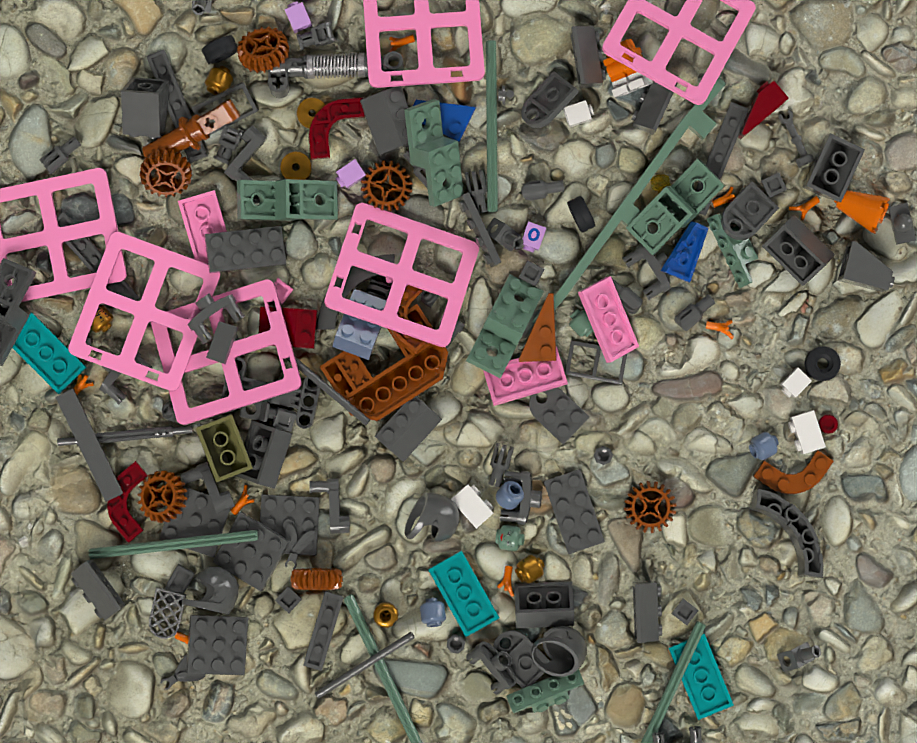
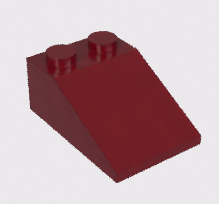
M767 81L756 91L758 95L754 98L738 135L740 140L789 99L775 81L770 84Z
M260 307L258 334L266 332L271 328L265 307ZM269 307L270 312L277 311L276 307ZM281 308L292 348L315 349L318 311Z

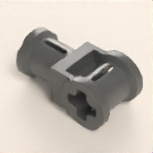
M332 22L322 23L314 28H310L311 32L301 35L299 33L296 34L300 49L304 50V47L314 44L318 47L336 42L337 38L334 37L331 29Z
M226 124L220 136L219 150L213 158L229 165L230 162L228 160L232 151H236L240 145L245 131L236 130L230 127V124Z

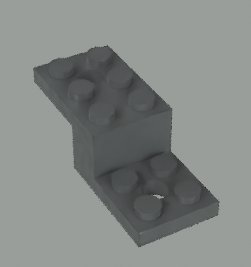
M5 258L0 263V366H3L29 317L25 311L19 308V305L36 275L34 270ZM14 278V283L8 286L9 280Z

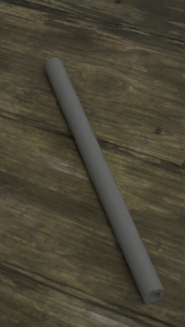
M295 357L298 370L365 426L370 422L367 416Z
M409 632L315 692L318 699L410 642L415 638L414 634Z

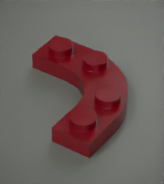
M363 98L335 100L322 107L315 115L308 135L310 160L330 158L329 130L337 121L364 118L365 114L360 102Z
M137 461L117 477L124 493L109 500L107 504L108 514L113 525L128 543L144 531L131 515L127 503L131 491L148 477V474Z

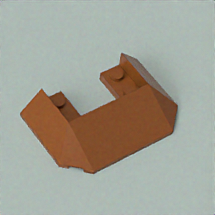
M418 304L408 309L407 316L409 321L433 329ZM392 335L405 358L374 378L359 356L345 351L321 365L320 368L334 390L370 420L379 421L443 379L449 353L446 347H440L427 342L413 356Z

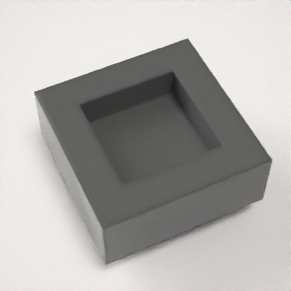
M779 172L761 181L769 198L787 190Z
M527 261L519 278L536 287L545 269Z
M278 407L272 427L291 432L297 413Z
M288 586L275 601L285 611L290 613L302 598Z
M682 598L671 614L685 625H688L699 610Z

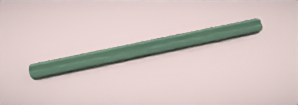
M488 40L486 41L488 212H497L496 41Z
M257 530L91 548L89 549L90 559L256 541L258 540Z
M350 594L344 598V602L371 657L378 653L379 649L354 596ZM384 659L379 660L374 666L410 742L423 743Z
M699 621L695 623L641 743H653L652 733L656 732L657 734L706 627L704 623Z

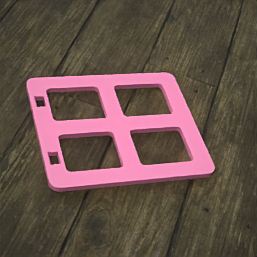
M363 0L369 84L374 88L469 82L483 79L485 69L479 0H465L466 10L463 12L435 14L429 12L428 0H414L415 13L413 15L391 17L378 16L377 0ZM466 26L468 29L470 65L435 68L433 66L431 29ZM415 30L418 69L382 71L380 32ZM462 71V76L451 77V72ZM402 75L403 80L391 81V76Z
M628 0L604 41L602 51L611 58L696 105H702L733 52L756 6L751 0H720L738 11L724 40L720 42L692 27L690 24L703 0H686L678 16H673L646 0ZM638 13L668 29V34L652 61L646 60L620 44L633 18ZM681 39H686L713 54V60L698 86H693L666 70V66ZM625 53L633 57L634 60L630 62L623 58L622 55ZM679 83L685 86L687 89L684 92L681 89L675 87V84Z
M95 168L1 188L0 203L35 195L38 196L44 230L4 239L0 225V263L3 258L7 259L9 253L47 246L54 275L52 282L29 286L21 302L91 288L96 273L70 278L62 245L66 241L102 234L107 246L111 234L119 232L107 172L102 168ZM93 184L100 218L89 222L59 227L53 201V192ZM122 250L118 254L107 284L124 281L127 276ZM11 279L8 282V286L12 285Z
M359 203L354 209L324 303L326 307L440 347H446L449 345L479 247L476 242L386 210L382 211L380 208H374V206L366 203ZM367 220L407 234V240L398 264L358 251L357 247ZM355 223L361 226L359 234L352 233ZM422 239L462 253L453 283L442 281L412 269ZM352 266L392 280V286L384 310L380 311L342 297V292ZM337 277L343 279L341 288L334 287ZM407 285L447 299L439 329L435 330L398 317L397 312Z
M121 232L112 233L70 341L69 352L76 357L163 389L175 391L180 385L198 337L187 324L201 311L195 304L190 318L184 319L155 307L168 269L173 267L202 278L203 284L196 300L197 302L209 293L213 297L220 278V272L209 273L208 264ZM122 249L155 262L140 301H135L106 289L118 254ZM100 304H106L134 315V320L122 352L118 356L86 344L87 336ZM149 322H155L183 333V338L171 370L167 374L135 362L136 354ZM94 350L102 353L101 360L89 356L91 351ZM148 371L159 374L158 381L146 377Z
M263 280L212 297L214 301L233 294L237 300L235 301L236 304L260 296L263 297L271 328L266 332L233 342L227 362L222 364L229 390L228 397L189 408L182 380L178 389L169 391L178 423L187 425L292 392L301 387L302 381L277 290L271 280ZM274 300L277 311L270 312L268 303ZM196 302L166 312L189 319ZM223 308L209 317L213 334H215L219 321L225 323L222 313ZM151 322L163 371L167 374L170 372L175 359L169 330L166 326ZM275 345L284 378L244 391L235 361L236 357ZM209 350L193 354L189 358L184 373L219 362L206 358ZM290 357L292 368L286 369L284 359Z

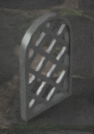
M160 587L156 588L149 616V627L155 636L161 639H168L177 633L181 625L184 605L182 604L181 607L178 601L186 599V594ZM161 591L167 592L168 594L163 596ZM159 593L161 598L156 600L157 594ZM169 595L174 599L170 604L165 599ZM174 595H178V596H182V597L176 599V597H175ZM163 600L166 606L160 608L157 602ZM176 603L179 609L174 612L170 606ZM155 605L158 608V611L154 612ZM168 608L171 614L165 616L162 610ZM160 612L163 619L158 621L155 615ZM178 612H180L179 619L176 616ZM171 616H174L176 620L173 624L168 620ZM165 620L168 627L163 629L160 623ZM176 624H178V625H177V628H176V631H175L174 628H173V626L176 625ZM158 625L161 631L156 633L153 627ZM170 628L173 634L167 636L165 631Z

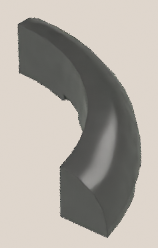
M395 254L374 256L395 264ZM352 266L342 292V297L346 299L359 284L372 277L379 276V274ZM338 277L334 287L341 288L343 279ZM324 299L318 314L317 330H336L339 312L326 307Z
M757 489L753 494L749 510L760 512L772 518L788 534L797 555L798 576L823 578V555L818 544V537L808 519L795 505L790 504L781 496L766 490Z

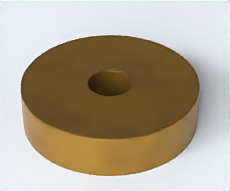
M317 98L303 100L297 108L299 122L309 129L314 118L309 116V112L314 110L317 114L325 104Z
M301 152L288 153L282 159L280 166L281 173L285 179L306 180L312 170L309 158ZM298 164L300 166L299 170L294 171L293 165Z

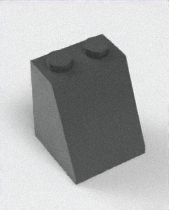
M132 77L121 90L123 134L130 137L148 136L150 139H157L162 136L166 130L169 80Z
M855 241L847 243L837 281L885 292L893 287L895 277L892 276L893 271L859 243Z

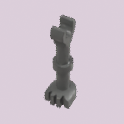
M788 110L789 119H783L782 115L779 114L778 120L787 127L792 138L791 142L797 148L800 158L795 161L798 168L814 161V157L812 154H807L802 143L803 139L801 135H798L793 124V113L791 110Z

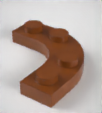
M410 285L405 287L397 312L398 317L409 320L407 316L408 308L424 290ZM390 330L395 339L413 356L427 343Z
M817 450L801 472L785 474L766 461H763L753 477L777 492L797 494L817 485L834 461Z

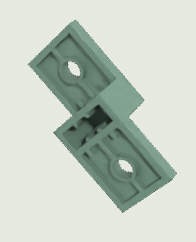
M432 99L404 109L410 163L426 170L429 205L436 207L464 195L458 141L443 137L439 100ZM424 119H426V124L422 128V123ZM447 179L446 185L443 187V182Z
M697 159L671 186L665 187L626 229L652 255H655L680 228L686 227L726 185L700 159ZM697 180L703 183V189L700 192H697L693 187ZM651 222H655L658 225L656 233L649 231L648 227Z
M294 179L279 181L237 180V219L279 221L298 219L338 220L337 181ZM254 195H257L260 199L258 205H255L253 202ZM317 195L322 198L321 205H318L315 201Z
M510 274L466 362L501 378L544 291ZM514 296L522 297L523 302L517 301ZM487 351H494L496 356H489L487 354Z

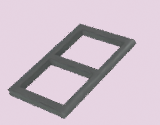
M244 82L191 107L194 114L199 115L198 109L216 100L221 104L223 103L222 97L242 88L252 110L242 114L229 124L236 123L259 111ZM225 125L211 132L210 135L223 129Z
M571 340L565 374L622 385L627 354L623 355L619 380L598 377L596 373L601 351L600 346ZM574 345L597 349L592 375L570 371Z

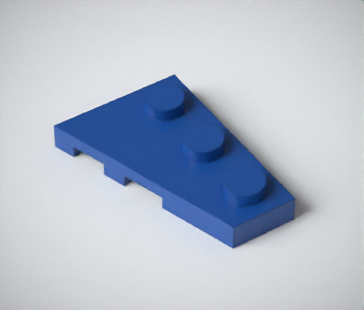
M416 99L413 106L426 101ZM440 103L443 135L460 142L476 107ZM424 119L422 125L424 126L426 124V119Z
M691 221L660 271L690 283L709 228Z

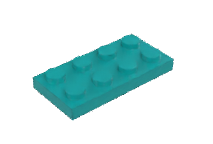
M33 313L29 315L12 348L58 394H61L87 367L76 356L72 355L69 349Z
M462 550L428 569L466 637L499 619L496 610Z
M703 633L681 679L698 720L734 706L707 638ZM688 640L668 648L675 666Z

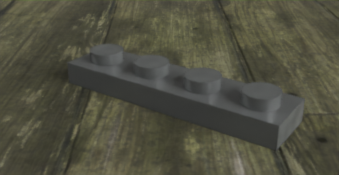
M468 192L459 198L458 204L461 211L466 213L468 218L466 221L469 228L473 229L476 235V244L484 252L483 258L485 263L489 264L492 268L500 264L501 260Z
M325 591L303 666L322 671L344 596Z

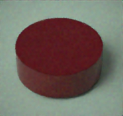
M823 415L818 421L821 432L825 434H831L838 428V421L833 415Z

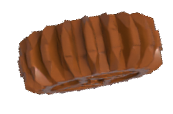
M261 26L259 30L254 28L253 32L247 31V36H242V41L238 42L237 53L239 61L250 72L255 70L256 73L260 71L265 73L269 69L273 71L274 67L279 68L280 63H285V59L288 58V40L282 31H278L277 28L271 29L270 26L266 29Z
M157 149L156 154L150 152L149 157L144 158L143 163L140 165L139 176L145 189H150L151 195L157 193L158 197L163 194L167 198L169 194L175 197L176 192L181 194L183 189L187 190L188 184L191 182L192 170L190 162H187V158L182 157L180 152L175 154L173 149L171 152H167L166 149L160 152ZM155 168V174L152 175L151 171ZM180 171V176L176 178V173Z
M383 160L382 167H379V164L376 162V169L373 170L372 167H369L368 170L371 174L365 173V177L368 180H361L362 184L367 185V187H362L361 191L368 192L363 195V198L370 197L371 199L368 200L367 204L371 205L375 202L374 208H378V205H380L382 211L385 207H388V212H392L391 206L399 210L397 204L400 203L402 206H405V202L402 199H410L406 192L412 193V189L407 188V186H411L413 183L412 181L406 182V180L411 176L410 174L403 175L406 172V168H402L401 171L398 170L400 168L399 163L394 168L393 161H390L389 166H386V162ZM387 171L383 180L372 181L378 173ZM392 172L401 178L403 186H398L392 182ZM389 177V184L393 188L386 191L385 195L384 187H381V185L385 184ZM371 187L382 191L381 201L373 196ZM391 192H401L398 198L387 202Z
M163 470L161 472L156 471L154 474L148 475V479L143 480L145 485L139 486L142 492L137 494L141 497V500L137 503L142 505L140 510L145 512L144 516L150 517L151 521L163 523L171 522V519H177V514H182L181 507H187L183 502L188 499L184 496L188 490L183 489L185 483L180 481L181 478L179 476H175L173 472ZM164 481L167 482L165 486L163 485L161 488L157 487L160 483ZM164 505L168 506L166 510L162 512L158 511L159 508H162Z
M646 481V487L639 483L640 490L633 487L632 489L635 494L633 495L629 492L627 494L629 497H632L631 501L625 500V503L630 504V507H625L624 510L631 512L626 515V518L633 517L634 519L630 521V524L633 525L637 522V530L644 526L643 532L645 533L648 527H650L651 533H654V527H657L658 531H662L661 524L668 527V524L665 522L666 519L671 522L673 521L669 514H676V511L671 510V507L677 506L676 503H670L675 497L667 496L671 490L667 489L663 492L665 485L662 484L658 489V482L654 481L653 487H651L650 481ZM656 491L660 495L653 500H649L642 493ZM639 498L643 507L636 515L635 502ZM664 499L666 510L662 517L658 511V505ZM646 502H650V504L652 502L655 503L653 508L657 515L653 511H646ZM648 514H652L658 521L646 523L640 519Z
M302 568L292 571L290 582L291 587L294 589L332 590L342 587L343 576L342 571L339 569Z

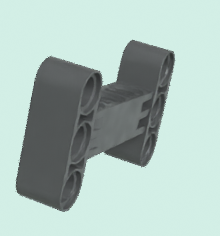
M236 357L235 361L239 360L243 363L242 370L238 372L244 391L269 384L268 382L246 378L247 362L240 357ZM306 377L302 390L297 389L263 401L298 409L296 423L300 428L308 429L315 420L321 388L319 386L311 388L308 385L309 378ZM226 379L221 399L229 396ZM307 396L314 398V404L311 407H307L304 404V399ZM302 415L310 417V423L307 426H303L300 423Z

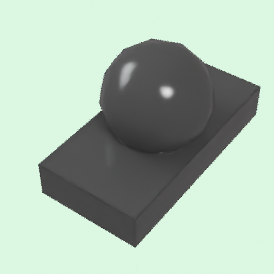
M908 203L888 207L896 245L915 241L913 220Z

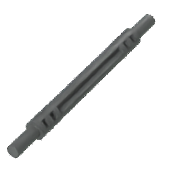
M170 425L95 434L100 443L174 437L177 434L193 433L192 425L180 427ZM75 437L57 438L58 446L75 444L78 446Z

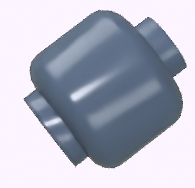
M763 432L751 439L749 451L754 458L765 460L777 453L778 439L775 435Z
M514 481L505 482L496 492L498 504L502 508L509 510L516 508L524 498L522 487Z
M428 598L425 603L421 604L420 614L422 623L427 624V627L441 626L442 622L446 620L444 603L437 601V598Z

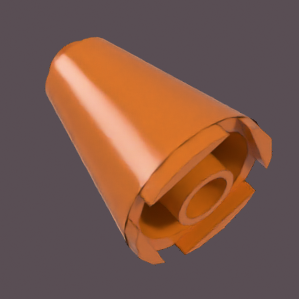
M846 190L842 201L834 202L837 203L836 208L871 233L876 234L878 231L876 227L878 223H882L889 207L888 202L891 199L884 196Z

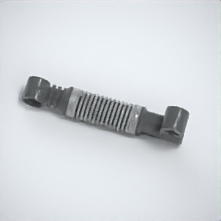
M392 51L384 54V57L380 54L382 71L404 70L403 58L400 53ZM359 52V54L355 53V55L354 53H349L348 55L342 53L341 55L338 54V56L336 53L334 55L331 54V56L330 54H324V56L323 54L321 56L319 54L317 56L311 54L300 58H286L285 63H280L279 68L274 67L273 71L268 70V84L271 94L276 98L286 97L290 89L289 77L315 79V76H317L318 79L320 76L322 79L323 76L325 79L326 76L327 78L330 76L332 79L333 76L336 78V75L337 78H339V75H341V78L343 75L345 78L346 75L348 78L350 75L351 77L354 75L356 78V72H358V77H368L367 53ZM392 61L399 62V64L394 67L389 65ZM276 78H280L281 85L279 89H277L278 83Z

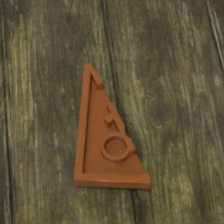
M554 293L548 294L519 357V362L556 361Z

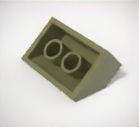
M232 414L195 428L216 483L253 469Z

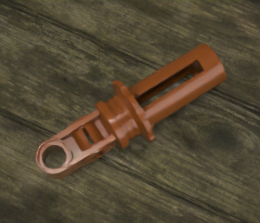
M228 99L202 116L195 114L190 120L186 117H181L178 119L179 127L143 146V154L145 157H149L150 152L156 154L157 149L160 152H163L164 149L167 152H171L173 149L175 154L190 146L193 149L199 150L201 149V141L209 139L211 132L225 124L231 123L241 115L232 100Z

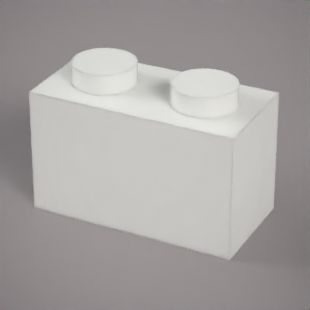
M814 410L789 417L790 422H788L791 433H795L796 440H794L797 452L800 451L801 454H806L826 447Z
M467 484L451 500L456 503L458 509L477 529L494 514L492 511L494 507L487 499L483 501L478 496L481 492L474 484L471 487Z

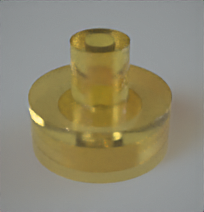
M665 174L655 175L650 180L651 188L658 191V194L665 187L670 186V178Z

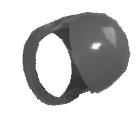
M424 493L414 505L406 522L404 533L407 539H413L427 525H431L432 542H441L451 538L459 524V510L456 503L447 496L436 493ZM420 516V518L418 519L416 525H415L414 528L412 529V526H413V524H414L416 518Z
M209 566L195 577V580L207 588L204 597L198 601L182 599V604L229 615L238 598L239 584L228 570Z
M570 626L553 627L544 634L543 638L538 639L533 644L531 649L532 660L539 669L552 676L564 677L572 675L584 663L587 655V645L580 632ZM543 643V648L551 659L549 663H543L537 657L536 649L539 644Z

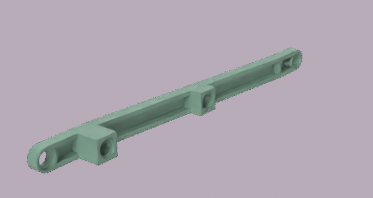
M720 77L714 84L706 101L702 105L695 104L682 119L570 276L555 294L554 310L566 298L620 221L627 227L641 212L633 203L686 130L689 128L703 140L716 126L717 123L706 115L703 110L727 84ZM538 314V315L535 317V319L532 321L534 324H535V322H536V320H537L539 314Z

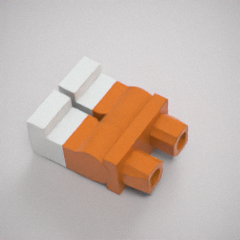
M632 39L620 42L621 46L643 57L641 48H636ZM625 53L622 55L623 58L630 62L634 60L633 57ZM606 55L607 59L603 60L612 81L614 97L624 96L653 84L651 79Z

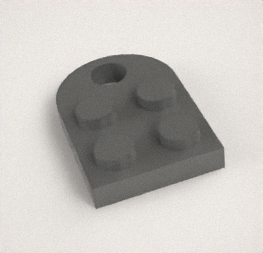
M553 71L525 101L521 110L522 119L532 128L544 127L566 107L579 91Z
M751 182L723 211L721 215L722 228L729 237L735 240H747L772 217L779 207ZM730 223L737 224L739 230L737 232L733 231Z
M558 387L543 391L547 395V401L543 404L538 403L536 400L538 393L531 395L529 401L531 414L563 445L589 418Z
M505 631L495 639L493 647L498 652L505 651L510 654L512 658L510 667L515 674L516 682L522 688L533 685L545 673L532 660L531 649L533 643L519 631ZM502 638L510 639L511 645L508 648L500 646ZM537 648L536 654L539 660L543 663H549L550 660Z

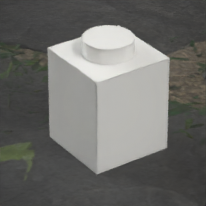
M586 100L566 106L563 109L569 128L591 121V116L594 115L591 104L587 105Z
M795 368L780 383L783 387L781 391L789 398L791 396L796 398L812 380L799 368Z

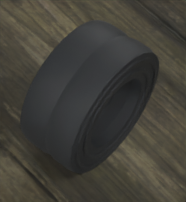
M229 35L207 44L202 48V53L208 64H215L237 53L238 46L235 43L234 37Z
M582 196L567 202L568 208L581 233L596 226Z
M816 347L805 358L806 372L817 381L831 380L838 374L841 367L838 353L830 347ZM824 358L828 361L826 369L818 367L817 362L819 359Z

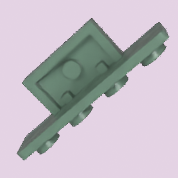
M720 213L708 218L709 227L739 288L752 283V278L745 264L758 259V256L750 239L735 240L729 237L722 228ZM735 226L731 229L737 232L739 227Z
M578 669L572 675L564 677L552 676L513 692L506 697L513 713L528 707H532L534 713L543 712L554 704H563L570 698L567 691L584 685V681Z

